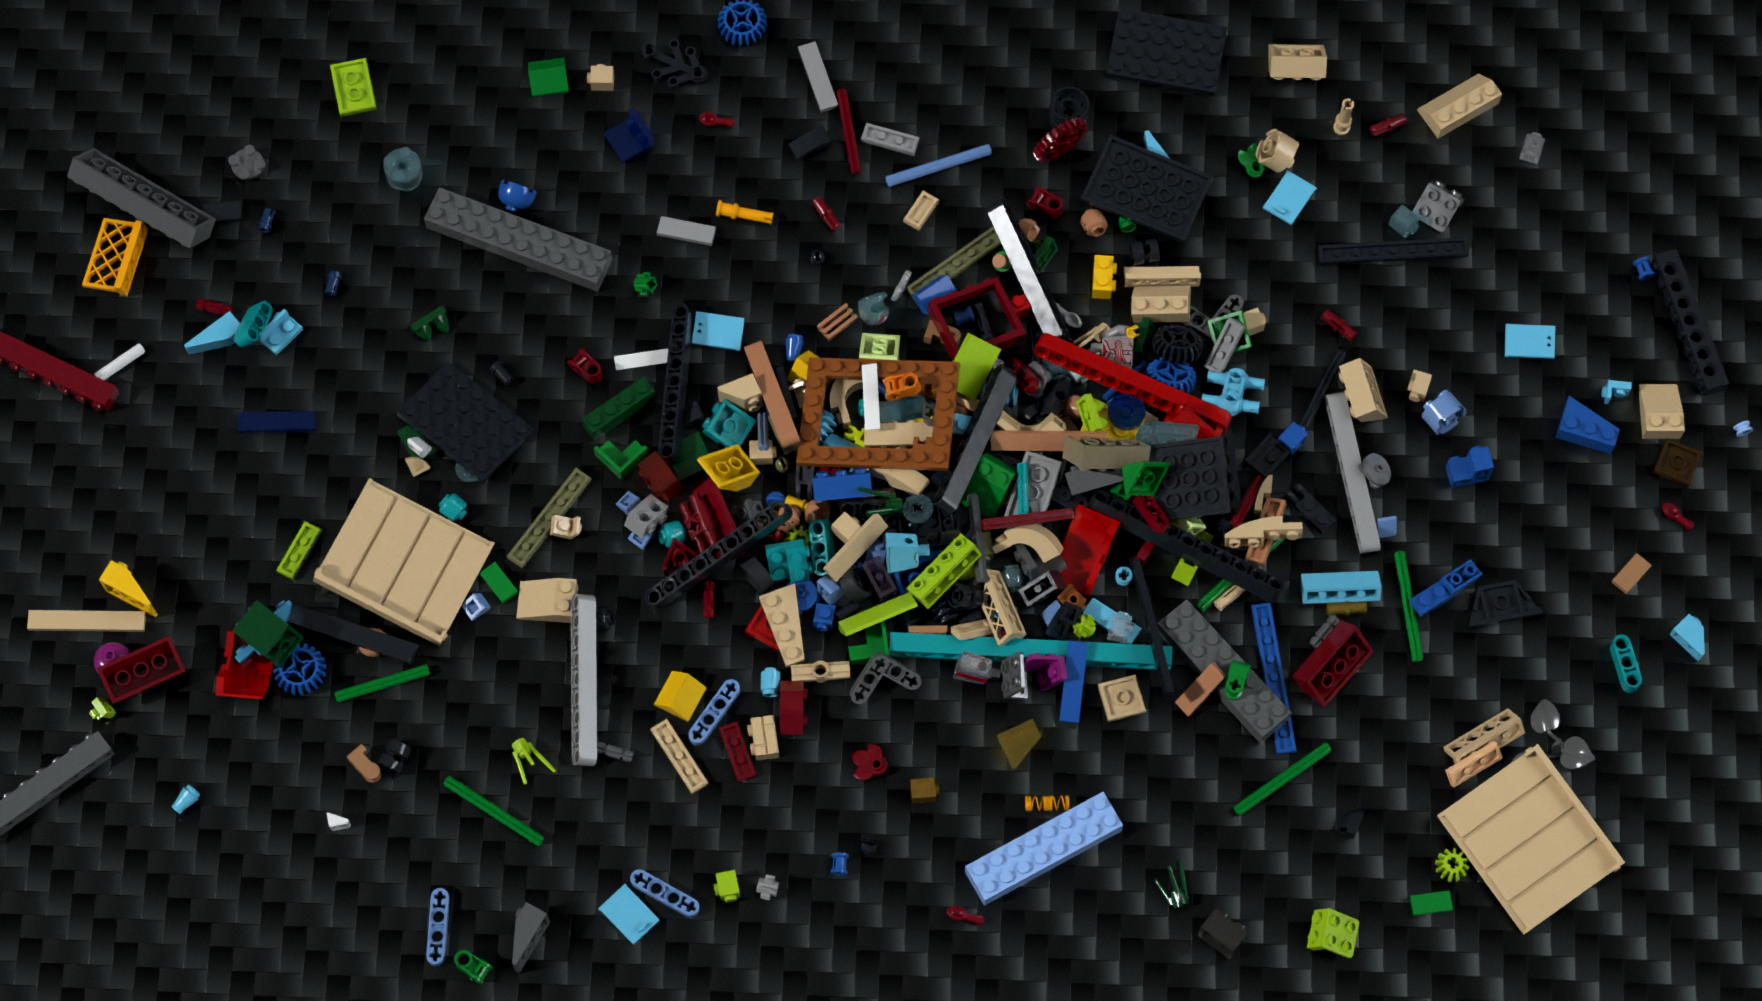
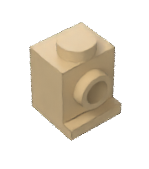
M1417 370L1413 371L1407 389L1411 391L1409 395L1410 400L1424 402L1432 375Z

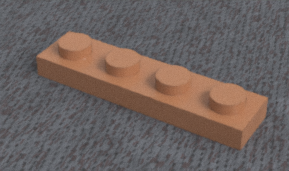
M1267 497L1260 518L1282 516L1286 507V500ZM1264 539V546L1249 547L1245 561L1264 567L1274 540Z

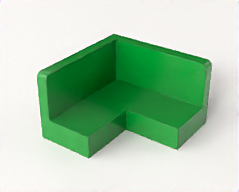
M609 440L600 448L598 446L594 447L595 456L621 481L649 456L648 448L645 445L642 447L636 440L622 453Z
M885 620L880 622V624L865 628L867 644L848 647L851 667L866 666L871 656L877 652L884 653L890 657ZM882 658L880 661L876 660V664L884 663Z

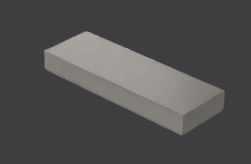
M866 123L861 142L914 156L919 143V137Z
M661 216L657 236L712 246L716 227Z
M1232 317L1227 319L1204 365L1205 368L1212 372H1224L1246 325Z

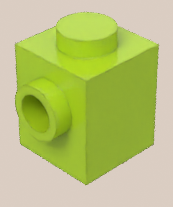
M735 870L716 873L715 895H720L721 901H736L740 897Z

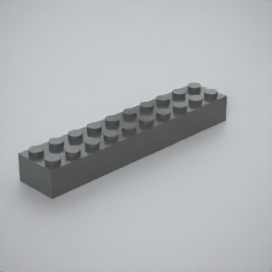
M440 187L424 218L427 229L597 292L613 260L610 250Z

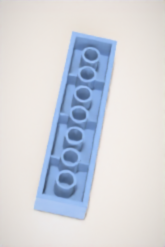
M1101 792L966 865L965 873L985 906L1121 832L1123 824L1104 792Z

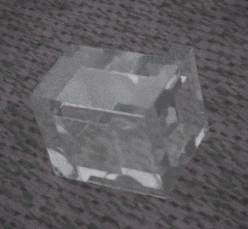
M1536 132L1527 133L1519 159L1534 164L1538 163L1545 141L1541 134Z

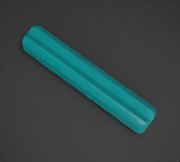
M1018 463L1019 515L1029 513L1028 464Z

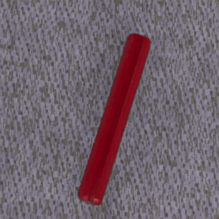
M1261 474L1254 476L1230 521L1234 528L1242 525L1265 480Z

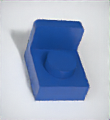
M816 603L813 627L819 631L832 630L836 606Z

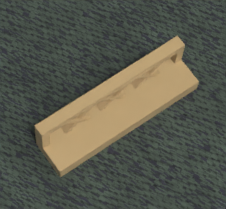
M1199 266L1124 267V287L1188 285L1196 287L1200 285L1201 281Z
M987 569L988 580L985 582L984 600L981 606L998 646H1003L1011 638L1022 639L1027 634L1000 571ZM975 578L972 581V585L980 587V582H977ZM988 595L992 598L991 606L987 603ZM995 611H997L999 615L997 622H995L994 620ZM1002 627H1004L1007 633L1003 638L1001 636Z
M1507 708L1443 748L1456 764L1493 741L1498 743L1500 749L1525 734L1521 719ZM1508 716L1510 717L1507 721H1501ZM1494 727V729L1490 731H1485L1488 728ZM1473 737H1478L1474 741H1469ZM1456 747H1462L1456 752L1453 751Z

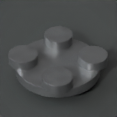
M252 145L245 146L244 149L228 158L233 173L241 180L257 177L266 166L262 155Z
M1033 361L1027 367L1039 379V387L1033 394L1025 393L1040 399L1043 396L1046 383L1051 380L1052 375L1051 372L1045 370L1040 362Z
M1375 453L1369 454L1358 465L1359 471L1365 474L1369 480L1371 488L1377 489L1389 482L1391 477L1390 467L1382 456Z

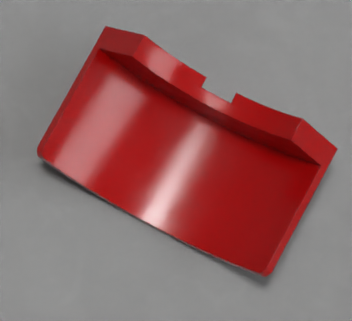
M1077 505L1074 518L1062 544L1064 549L1060 554L1067 567L1066 570L1060 572L1067 586L1071 583L1073 588L1079 593L1090 597L1098 580L1102 565L1105 564L1110 552L1109 548L1115 539L1120 521L1082 505Z
M231 628L227 631L224 653L227 662L226 665L222 664L216 678V696L263 699L270 684L274 664L266 657H260L257 652L240 664L235 659L236 651L241 646L245 645L247 647L249 644L232 631L234 628Z

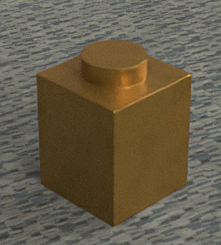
M934 778L911 779L912 804L936 802V795H939V784H935Z

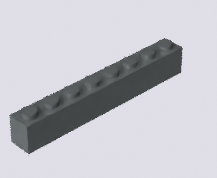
M99 731L87 735L82 743L73 745L68 750V753L58 756L47 768H41L33 778L24 780L19 785V788L3 796V799L0 800V836L115 754Z

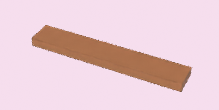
M993 430L991 434V451H1063L1066 435L1073 436L1076 440H1081V436L1100 441V438H1107V431Z

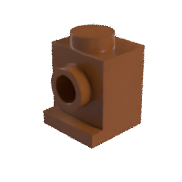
M1071 583L1056 598L1060 606L1067 601L1082 607L1081 613L1086 608L1087 600L1073 588ZM1073 597L1077 602L1072 603L1070 598Z

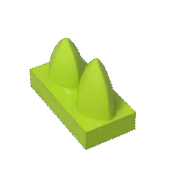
M1091 393L1084 394L1076 402L1085 431H1101L1105 429L1109 421L1099 416L1098 412L1106 404L1092 398Z

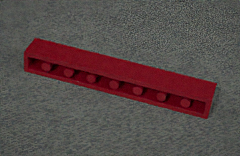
M0 331V364L6 363L17 372L21 370L31 379L35 380L38 378L48 387L55 386L65 395H74L78 401L82 403L88 402L99 411L103 409L108 412L119 395L115 385Z

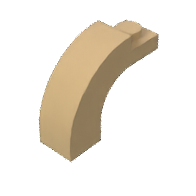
M836 379L832 385L830 412L832 415L836 414L838 425L842 424L843 430L848 429V426L851 425L845 404L846 400L852 392L863 388V380Z
M1003 410L997 421L998 427L1006 431L1066 430V423L1052 412L1041 423L1033 426L1017 422Z
M1038 524L1008 527L1004 534L995 539L996 542L992 546L996 554L1014 544H1027L1037 551L1043 563L1060 555L1064 549L1051 531Z

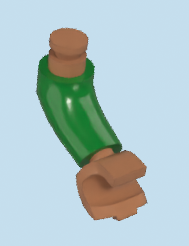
M1026 218L1021 219L1019 222L1025 238L1032 242L1040 231L1036 222ZM1004 249L995 254L992 263L997 271L1007 272L1013 269Z

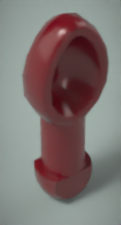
M705 112L699 116V121L706 126L718 124L733 127L735 125L734 119L720 118L711 112Z
M1664 503L1662 505V510L1668 518L1678 521L1686 530L1694 528V523L1682 516L1679 508L1674 504Z
M951 906L946 910L947 915L955 921L966 920L977 923L976 925H982L985 922L982 915L978 916L967 913L960 906Z

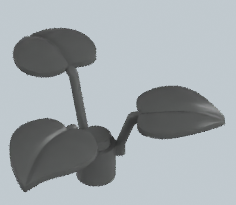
M1546 699L1541 700L1532 712L1531 726L1536 732L1541 734L1547 731L1548 735L1556 741L1551 747L1552 754H1547L1546 756L1548 758L1560 757L1561 764L1568 769H1578L1594 761L1596 758L1585 740L1574 736L1567 739L1566 742H1561V739L1551 732V730L1559 727L1560 714L1552 702ZM1526 752L1517 754L1512 760V762L1518 759Z

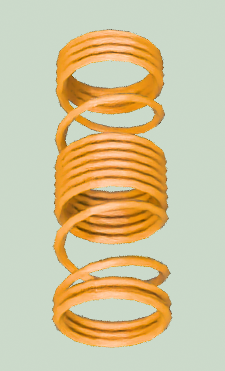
M1043 795L1040 809L1036 796L1033 797L1032 805L1031 796H1025L1026 811H1032L1034 798H1036L1039 811L1041 810L1042 801H1044V811H1052L1053 800L1057 811L1060 798H1062L1064 810H1069V795L1065 796V804L1063 797L1060 796L1057 807L1053 795Z

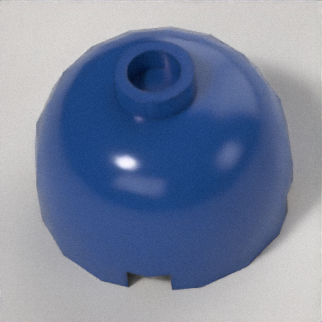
M502 179L498 195L500 201L507 205L505 209L516 212L517 209L524 210L533 203L537 192L533 190L530 193L529 188L510 181L507 185L505 180Z

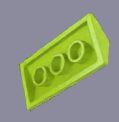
M910 592L839 621V631L848 636L915 608L918 605Z

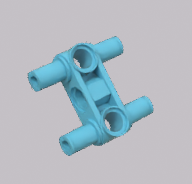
M1239 368L1230 369L1226 373L1208 371L1207 383L1224 385L1220 396L1203 393L1202 400L1228 411L1231 416H1235L1241 413V411L1259 413L1260 402L1244 400L1243 395L1244 390L1247 388L1264 391L1265 379L1249 377V375L1245 374L1244 370Z

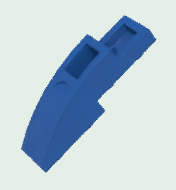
M1470 559L1443 576L1437 583L1411 598L1409 603L1422 617L1456 596L1481 577L1482 573Z

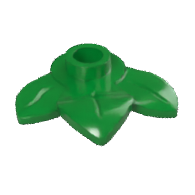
M1255 143L1246 152L1239 150L1238 159L1246 167V171L1251 177L1258 178L1264 173V170L1269 168L1258 162L1259 159L1256 158L1258 146Z

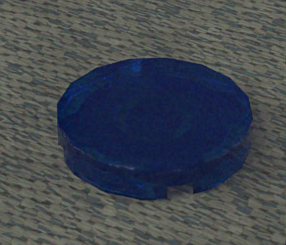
M1120 394L1115 396L1109 403L1107 415L1115 427L1122 430H1133L1143 423L1146 409L1143 402L1139 398L1134 397V395Z

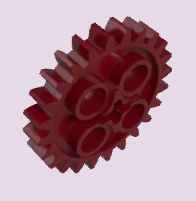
M1078 117L1076 119L1072 118L1069 122L1066 120L1065 123H1060L1057 128L1047 132V135L1037 142L1038 145L1034 147L1033 155L1040 163L1050 162L1052 159L1055 160L1057 157H1061L1063 153H1067L1070 148H1074L1084 138L1083 135L1087 134L1086 131L1088 130L1087 124L1082 118L1079 119Z

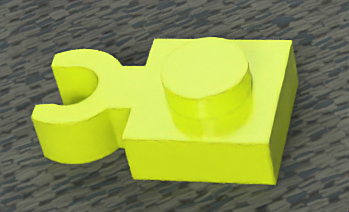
M849 425L848 431L844 433V439L855 441L856 445L865 447L864 428L858 431L856 427Z

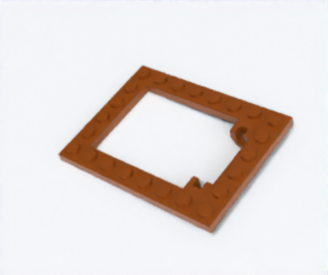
M809 358L799 436L801 442L798 444L796 460L797 466L949 471L960 363L948 361ZM877 363L878 380L912 372L921 383L919 394L928 398L936 397L932 437H926V442L920 441L919 437H914L913 449L819 446L827 379L862 380V365Z

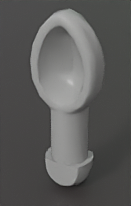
M906 270L891 297L892 301H897L901 297L912 274L909 270Z
M1056 303L1061 316L1068 326L1072 328L1081 327L1082 322L1077 314L1067 312L1060 304Z

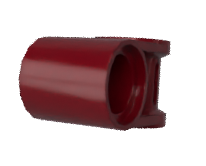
M1035 187L1032 198L1026 203L1031 209L1041 212L1050 218H1058L1063 213L1062 199L1041 187ZM1052 205H1057L1058 208L1053 209V208H1051V206H1052Z
M580 348L578 350L579 353L572 360L569 359L567 361L568 365L589 383H599L603 377L600 364L585 350ZM593 370L598 371L596 374H589Z

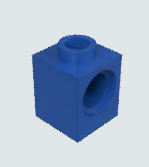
M1292 422L1280 435L1278 441L1291 451L1290 455L1292 456L1306 441L1308 433L1302 425Z

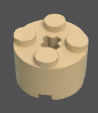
M1277 129L1270 130L1265 134L1268 136L1265 141H1260L1256 150V158L1264 166L1275 172H1281L1293 166L1299 142Z

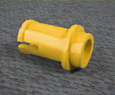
M787 495L784 503L792 507L796 506L802 514L805 513L809 502H807V499L801 500Z

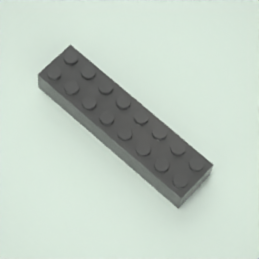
M95 148L73 157L67 177L76 184L86 187L90 192L98 194L105 201L117 205L121 210L129 212L136 219L146 222L152 228L160 230L167 237L177 240L185 247L192 248L210 238L216 221L214 217Z
M1187 599L1157 624L1159 634L1172 646L1175 652L1198 677L1213 662L1226 675H1228L1232 660L1245 663ZM1251 668L1240 698L1230 700L1225 696L1224 689L1228 677L1213 691L1260 744L1272 735L1275 730L1284 725L1290 719L1292 713Z

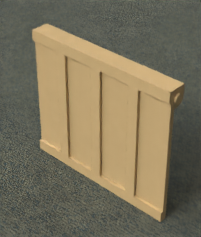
M369 478L323 563L319 568L317 567L313 581L440 647L442 641H445L448 635L446 634L495 543Z
M1538 744L1534 747H1529L1525 750L1526 753L1437 815L1523 935L1609 873L1619 870L1620 866L1625 863Z

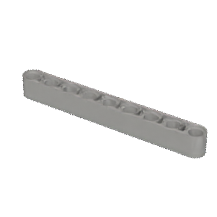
M1344 392L1325 395L1327 413L1359 551L1361 554L1380 551V539L1365 474L1361 473L1358 469V465L1362 461L1347 398Z
M574 594L571 599L572 762L574 765L594 766L597 761L596 598L594 595Z

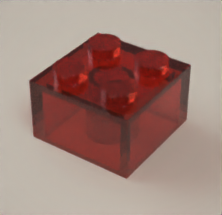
M656 450L637 464L641 469L638 473L648 485L652 484L649 487L659 500L664 498L668 502L685 489Z

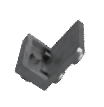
M1436 180L1435 182L1431 181L1428 183L1413 209L1412 215L1434 229L1443 232L1465 199L1461 198V193L1453 189L1452 191L1447 190L1445 184Z
M1015 544L1016 551L1013 552L1015 559L1021 563L1024 574L1028 575L1031 582L1047 571L1059 570V572H1062L1067 568L1061 555L1043 563L1034 548L1027 550L1024 544Z
M1017 652L1002 660L1001 672L1003 674V682L1001 688L1006 699L1026 700L1028 699L1027 672H1024L1023 652Z

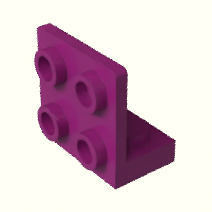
M1033 653L1024 659V672L1037 673L1039 691H1047L1068 679L1065 660L1062 656H1056V654L1040 656L1039 653Z

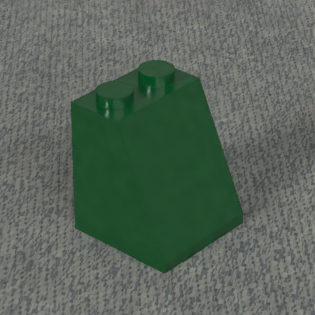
M257 600L248 608L247 613L236 623L232 630L278 668L283 665L304 639L288 623Z

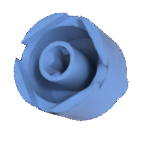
M1444 390L1434 401L1429 400L1425 403L1422 418L1437 435H1439V432L1444 434L1459 423L1457 419L1459 416L1462 418L1465 416L1466 409L1451 392Z

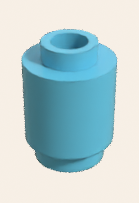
M765 668V671L761 672V692H763L764 697H777L778 692H780V672L776 671V668Z

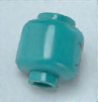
M447 494L439 503V512L452 522L456 519L461 521L467 513L465 510L467 503L456 494Z
M679 521L664 523L658 530L660 543L670 548L673 538L684 544L688 536L687 528Z

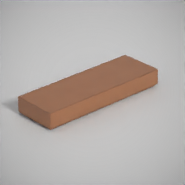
M1215 662L1211 663L1175 703L1187 716L1192 715L1227 675Z

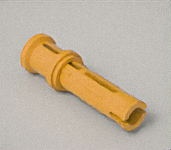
M722 200L718 201L716 216L718 217L720 215L731 217V219H737L738 217L772 224V217L774 213L739 207L738 203H723Z

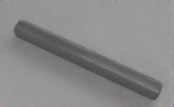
M971 493L967 495L972 543L976 545L982 554L974 562L976 581L984 583L988 580L979 498L977 494Z

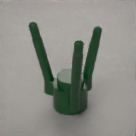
M862 487L857 488L858 491L889 498V500L885 501V508L867 510L866 518H870L876 513L880 516L902 513V499L896 498V494H887Z
M1182 860L1179 861L1182 889L1178 887L1172 867L1168 866L1175 891L1170 893L1171 897L1159 880L1155 879V883L1167 899L1169 906L1173 905L1174 909L1189 904L1188 899H1190L1187 893Z

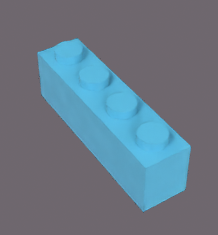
M1378 571L1301 574L1300 591L1303 604L1380 601L1381 582Z

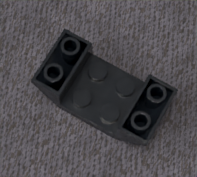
M937 508V517L903 524L900 514L881 517L888 525L882 533L884 548H886L885 533H903L917 535L918 545L929 544L930 552L945 549L960 533L957 509L951 515H947Z

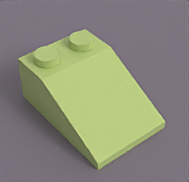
M862 333L859 359L897 361L899 359L900 335Z

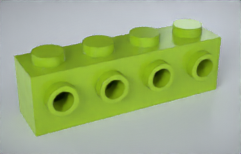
M960 533L911 582L907 590L919 603L929 609L982 554L974 543Z

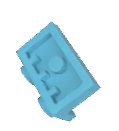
M283 309L281 312H277L272 321L266 325L260 341L277 356L303 328Z

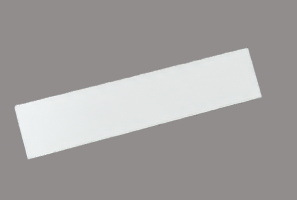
M668 348L614 356L616 370L667 363Z
M877 363L862 365L865 430L880 429Z

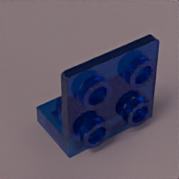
M634 107L628 110L629 118L604 133V136L622 162H626L655 145L653 134Z

